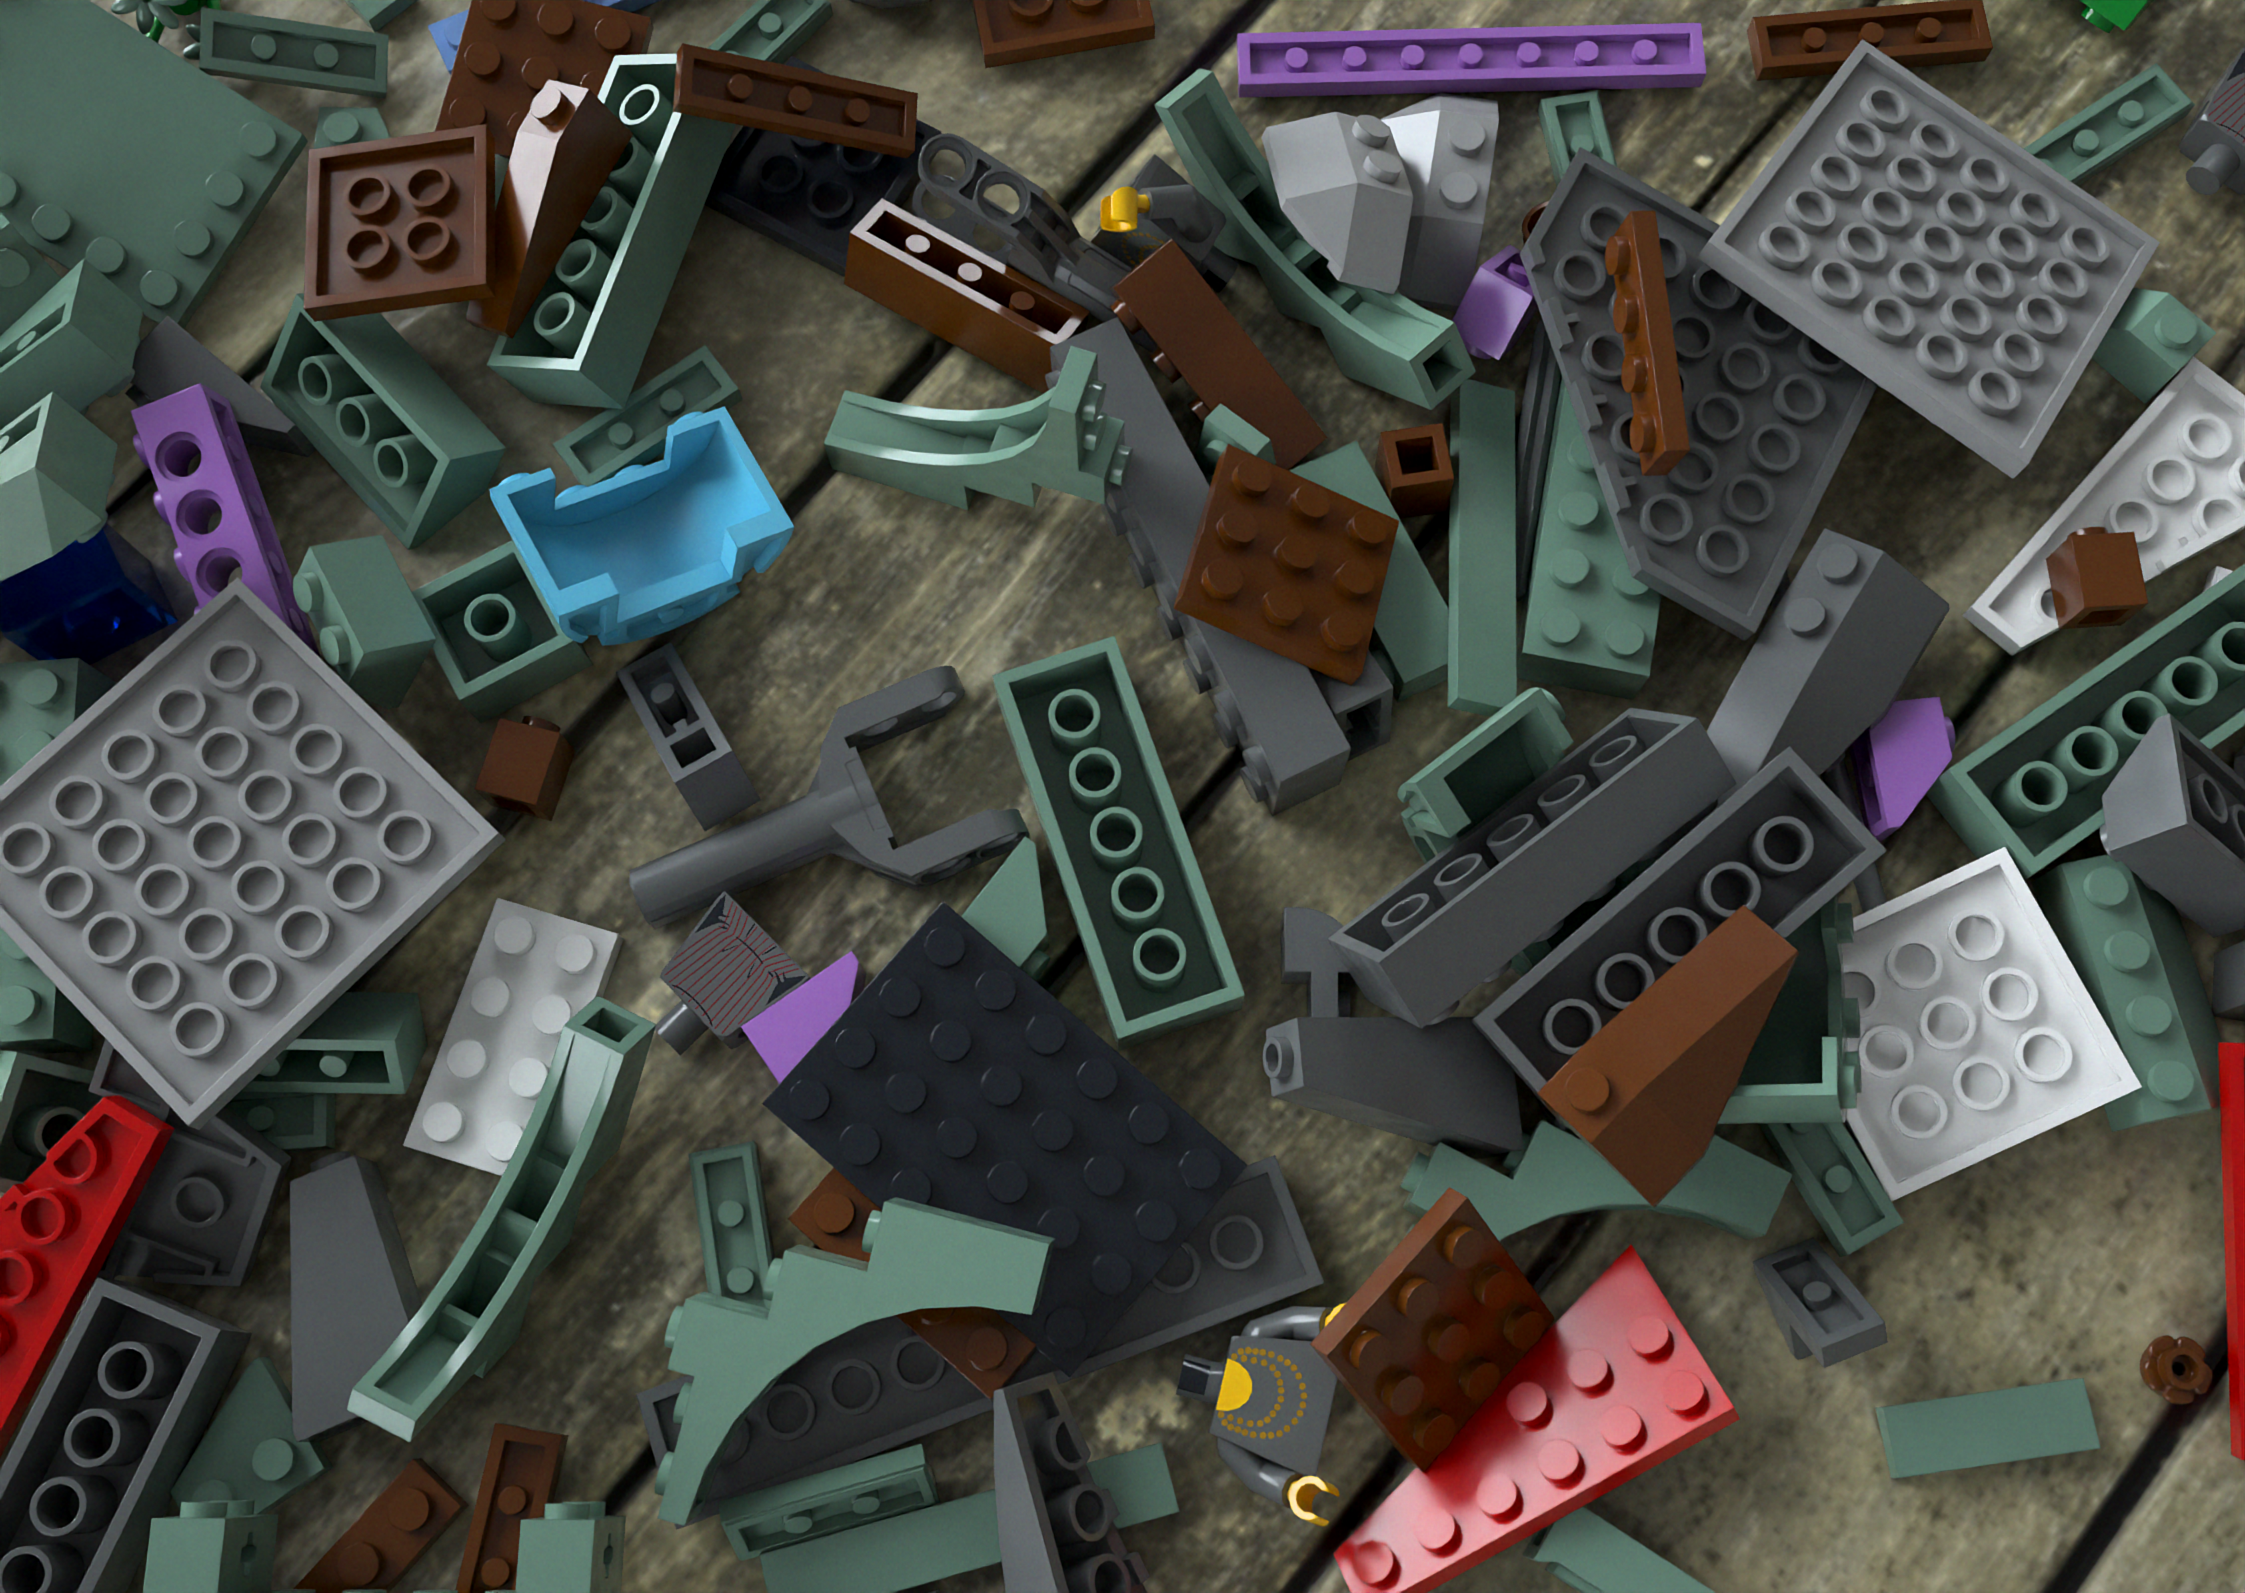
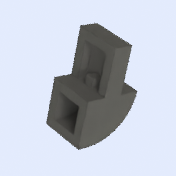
M1284 907L1280 920L1281 984H1307V1017H1350L1349 991H1338V984L1357 985V983L1328 941V938L1341 929L1343 925L1333 917L1315 909Z

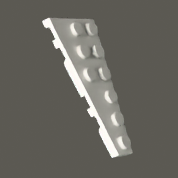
M2193 357L1962 616L2013 656L2060 630L2058 628L2046 558L2067 540V536L2070 533L2079 529L2097 526L2107 528L2108 533L2134 532L2144 583H2147L2244 530L2245 395Z

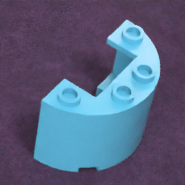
M725 406L707 413L699 411L688 413L679 418L673 425L668 426L664 460L647 466L640 464L631 465L619 471L613 478L591 486H572L555 498L556 477L551 468H547L533 474H514L503 480L498 486L489 489L491 500L561 630L567 637L579 643L587 640V635H597L602 646L634 642L670 631L703 616L740 593L736 583L742 581L743 575L752 567L755 568L757 573H764L781 554L794 530L793 523Z

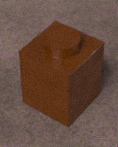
M1442 423L1380 433L1375 471L1377 479L1399 519L1447 511L1454 475Z
M2098 526L2079 529L2070 533L2067 536V540L2046 558L2059 629L2121 626L2148 604L2134 532L2108 533L2107 528Z
M524 716L521 723L499 718L474 789L491 806L552 821L575 750L559 733L560 727L550 721L534 716Z

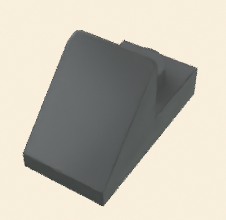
M1814 1237L1753 1261L1754 1272L1789 1350L1797 1360L1814 1354L1822 1366L1826 1368L1888 1343L1886 1326L1883 1319Z

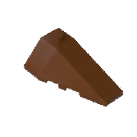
M548 79L543 89L534 97L530 111L517 131L495 211V297L470 301L465 320L475 327L513 339L633 136V133L590 89Z
M1742 905L1590 1038L1537 1094L1563 1123L1655 1208L1705 1156L1715 1135L1714 1130L1731 1094H1734L1743 1075L1742 1070L1760 1031L1765 1028L1799 955L1798 950L1745 905Z

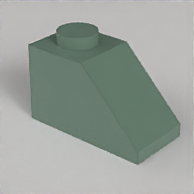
M2133 288L2096 349L2092 359L2146 404L2216 332L2170 293Z
M1025 836L961 917L1035 981L1040 977L1050 961V957L1045 954V951L1049 948L1036 844Z

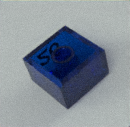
M106 522L101 530L87 542L79 543L75 540L53 557L0 581L1 631L5 638L39 661L80 658L91 665L178 621L151 562Z

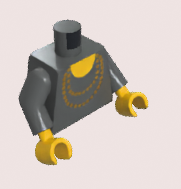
M1155 154L1127 187H1121L1114 191L1112 196H1107L1101 200L1100 225L1090 242L1132 269L1170 239L1174 240L1210 288L1217 293L1221 292L1227 285L1239 265L1238 262L1213 245L1226 223L1224 213L1198 192L1196 187L1189 184Z
M1346 1303L1340 1304L1334 1309L1331 1307L1291 1306L1250 1320L1244 1327L1241 1336L1230 1337L1224 1363L1185 1354L1176 1390V1395L1214 1404L1208 1433L1218 1437L1217 1450L1219 1457L1250 1491L1284 1507L1292 1508L1294 1514L1317 1526H1325L1329 1521L1314 1514L1312 1502L1315 1495L1321 1491H1326L1337 1497L1340 1495L1338 1488L1316 1477L1338 1377L1310 1343Z

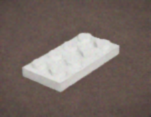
M497 898L403 1146L502 1176L532 1115L548 1075L563 1026L596 996L603 998L624 939L618 933Z

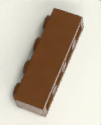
M883 198L849 234L844 285L1043 394L1049 391L1045 374L1052 372L1050 347L1086 330L1090 314L1089 310Z
M1173 239L1163 243L1109 288L1117 298L1109 306L1116 317L1119 318L1120 322L1132 336L1142 329L1157 348L1149 355V358L1171 385L1181 378L1196 397L1187 405L1202 425H1204L1205 418L1221 403L1271 440L1276 459L1275 465L1285 470H1289L1328 438Z

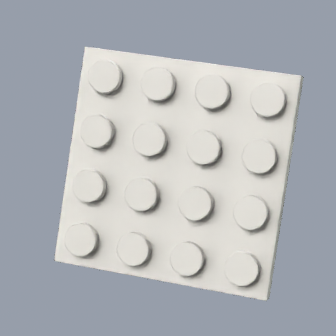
M2006 847L1853 918L1854 943H1843L1842 953L1845 998L1858 997L1861 1035L1860 1038H1847L1848 1052L1859 1051L1862 1092L1857 1093V1108L1847 1109L1845 1124L1891 1202L2142 1087Z

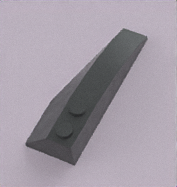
M1825 528L1759 635L1707 730L1708 736L1737 783L1717 799L1718 805L1716 808L1789 746L1818 777L1823 772L1828 774L1846 756L1845 750L1867 728L1872 730L1887 715L1950 610L1949 603L1885 551ZM1707 816L1694 822L1685 823L1667 837V845L1654 856V859L1660 858Z
M1053 1372L994 1391V1475L999 1544L1006 1593H1147L1143 1583L1150 1577L1138 1552L1128 1553L1113 1520L1120 1513L1109 1490H1101L1095 1484L1086 1463L1090 1458L1091 1452Z

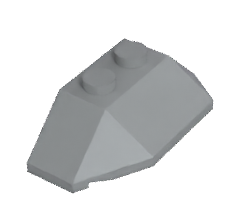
M1437 93L1380 120L1391 128L1414 197L1397 290L1401 295L1419 306L1457 312L1472 283L1484 225L1499 123L1498 101L1449 93Z
M1331 112L1266 127L1262 141L1280 208L1307 243L1329 260L1327 268L1338 281L1394 294L1400 281L1414 197L1390 126L1370 115L1354 117L1339 112Z

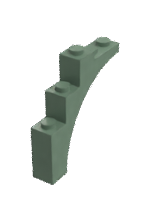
M1199 68L1154 104L1198 192L1225 215L1226 223L1213 245L1229 256L1256 265L1279 313L1321 328L1344 376L1432 410L1476 372L1455 322L1420 307L1396 291L1394 294L1340 282L1327 268L1329 260L1307 243L1281 210L1269 164L1235 114L1213 71Z
M1070 346L1055 387L1034 400L1006 408L972 411L934 409L886 401L845 390L824 442L831 467L834 470L965 510H969L976 491L985 492L1035 508L1042 487L1055 489L1105 505L1112 483L1120 486L1123 485L1133 454V448L1125 446L1124 421L1107 416V412L1101 411L1106 393V383L1098 381L1097 353Z
M596 996L563 1026L548 1075L532 1115L505 1172L481 1216L451 1265L421 1308L382 1357L352 1388L347 1407L348 1411L411 1442L473 1374L483 1378L518 1340L535 1279L569 1244L587 1182L620 1148L655 1031V1023Z
M1541 1120L1530 1129L1528 1134L1522 1131L1524 1150L1509 1152L1504 1155L1501 1165L1510 1170L1508 1176L1439 1142L1431 1149L1428 1156L1417 1151L1404 1175L1400 1187L1410 1192L1403 1209L1420 1218L1429 1211L1449 1187L1468 1197L1499 1242L1540 1222L1594 1210L1653 1211L1698 1220L1745 1240H1750L1766 1235L1792 1174L1714 1135L1705 1156L1654 1208L1584 1141ZM1412 1224V1225L1410 1226V1228H1409V1230L1407 1231L1406 1235L1413 1229V1227L1415 1226V1224Z
M895 1197L884 1202L882 1212L873 1210L869 1216L862 1241V1251L871 1253L869 1262L799 1244L785 1250L783 1259L774 1258L770 1265L763 1290V1298L772 1301L770 1309L707 1292H701L685 1299L684 1307L676 1306L670 1317L664 1344L665 1347L672 1349L667 1369L694 1376L693 1383H684L676 1401L673 1423L680 1425L681 1429L675 1452L668 1451L665 1454L657 1474L655 1494L663 1496L657 1519L685 1526L703 1511L721 1459L749 1412L786 1370L822 1343L866 1322L925 1308L978 1306L1032 1315L1040 1304L1056 1238Z

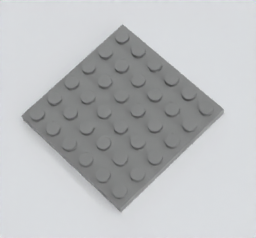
M1862 39L1716 230L1697 258L1768 307L1775 314L1781 316L1814 339L1825 349L1834 353L1867 376L1878 386L1884 388L1920 413L1931 423L1937 425L1980 455L1984 460L1990 462L2011 478H2014L2029 464L2160 242Z
M237 577L0 786V927L188 1126L200 1130L506 839Z

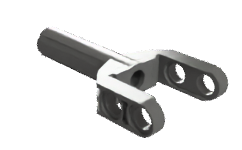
M947 133L936 135L925 143L918 161V172L921 182L916 187L912 198V213L914 216L1090 311L1092 316L1103 323L1116 318V315L1109 306L1117 298L1109 288L1132 270L1131 267L1083 238L1069 214L1043 188L969 141L955 134ZM940 150L956 152L962 157L965 164L963 176L957 180L946 175H932L928 163L931 156ZM995 184L1010 186L1019 197V209L1014 214L1009 213L984 197L985 191ZM929 191L932 195L953 207L955 212L945 219L932 218L924 211L922 198ZM980 224L1007 242L997 251L983 250L976 244L973 238V230ZM1124 327L1130 340L1151 353L1157 349L1142 329L1132 336Z
M940 666L926 670L839 707L822 743L820 766L806 796L629 870V883L633 895L647 923L651 924L654 929L660 928L711 906L724 891L732 897L830 854L863 865L878 877L919 891L1016 848L1025 836L1029 838L1030 833L1018 809L1002 811L987 809L901 847L897 845L858 753L944 717L951 706L960 701L965 694V689L953 666Z

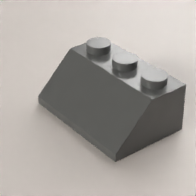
M2169 713L2155 720L2102 795L2105 824L2100 827V837L2107 854L2114 861L2124 863L2141 878L2149 890L2158 891L2175 906L2183 918L2192 919L2215 938L2245 928V781Z

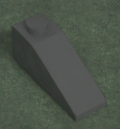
M169 316L140 342L135 351L132 366L135 374L130 383L133 386L125 392L138 407L201 383L229 400L244 443L309 457L316 450L295 423Z
M671 642L616 672L672 780L704 831L713 828L761 801Z

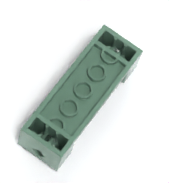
M255 1500L181 1502L180 1516L151 1519L143 1593H316V1590H271L279 1515L253 1514ZM606 1502L545 1503L544 1517L521 1520L516 1590L485 1591V1593H621L626 1516H605ZM357 1589L343 1590L342 1593H387V1590ZM416 1590L413 1593H458V1590Z

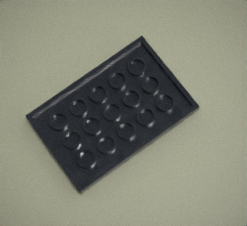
M944 901L762 1103L881 1210L885 1201L897 1197L1056 1238L1040 1304L1035 1312L1029 1315L997 1309L993 1310L1005 1321L1012 1323L1035 1343L1036 1348L1069 1378L1248 1166Z

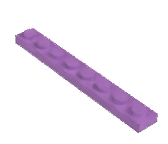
M1701 23L1237 34L1239 98L1701 87L1706 76Z

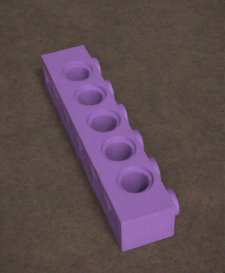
M199 383L130 411L138 434H135L133 437L135 449L142 462L151 469L158 491H155L153 495L155 506L162 519L171 526L179 547L174 550L176 565L185 580L192 584L199 604L194 608V615L228 586L231 573L241 566V581L321 658L306 614L299 608L295 600L293 578L229 400ZM201 453L200 466L193 474L188 475V467L191 460ZM221 509V522L213 532L209 533V520L215 512Z

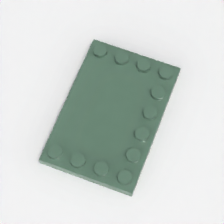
M0 0V213L4 215L34 249L70 271L85 258L143 309L142 315L157 324L169 316L184 329L308 143V140L298 130L90 0Z

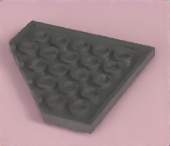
M1580 147L1520 252L1522 263L1632 577L1746 641L1756 632L1878 385L1697 258L1707 242L1720 227L1719 224ZM1630 211L1656 212L1690 451L1670 473L1661 476H1642L1639 453H1635L1630 444V425L1634 414L1631 393L1624 391L1621 379L1625 350L1623 336L1616 332L1613 322V309L1617 298L1614 275L1608 274L1605 265L1607 242L1611 236H1614Z

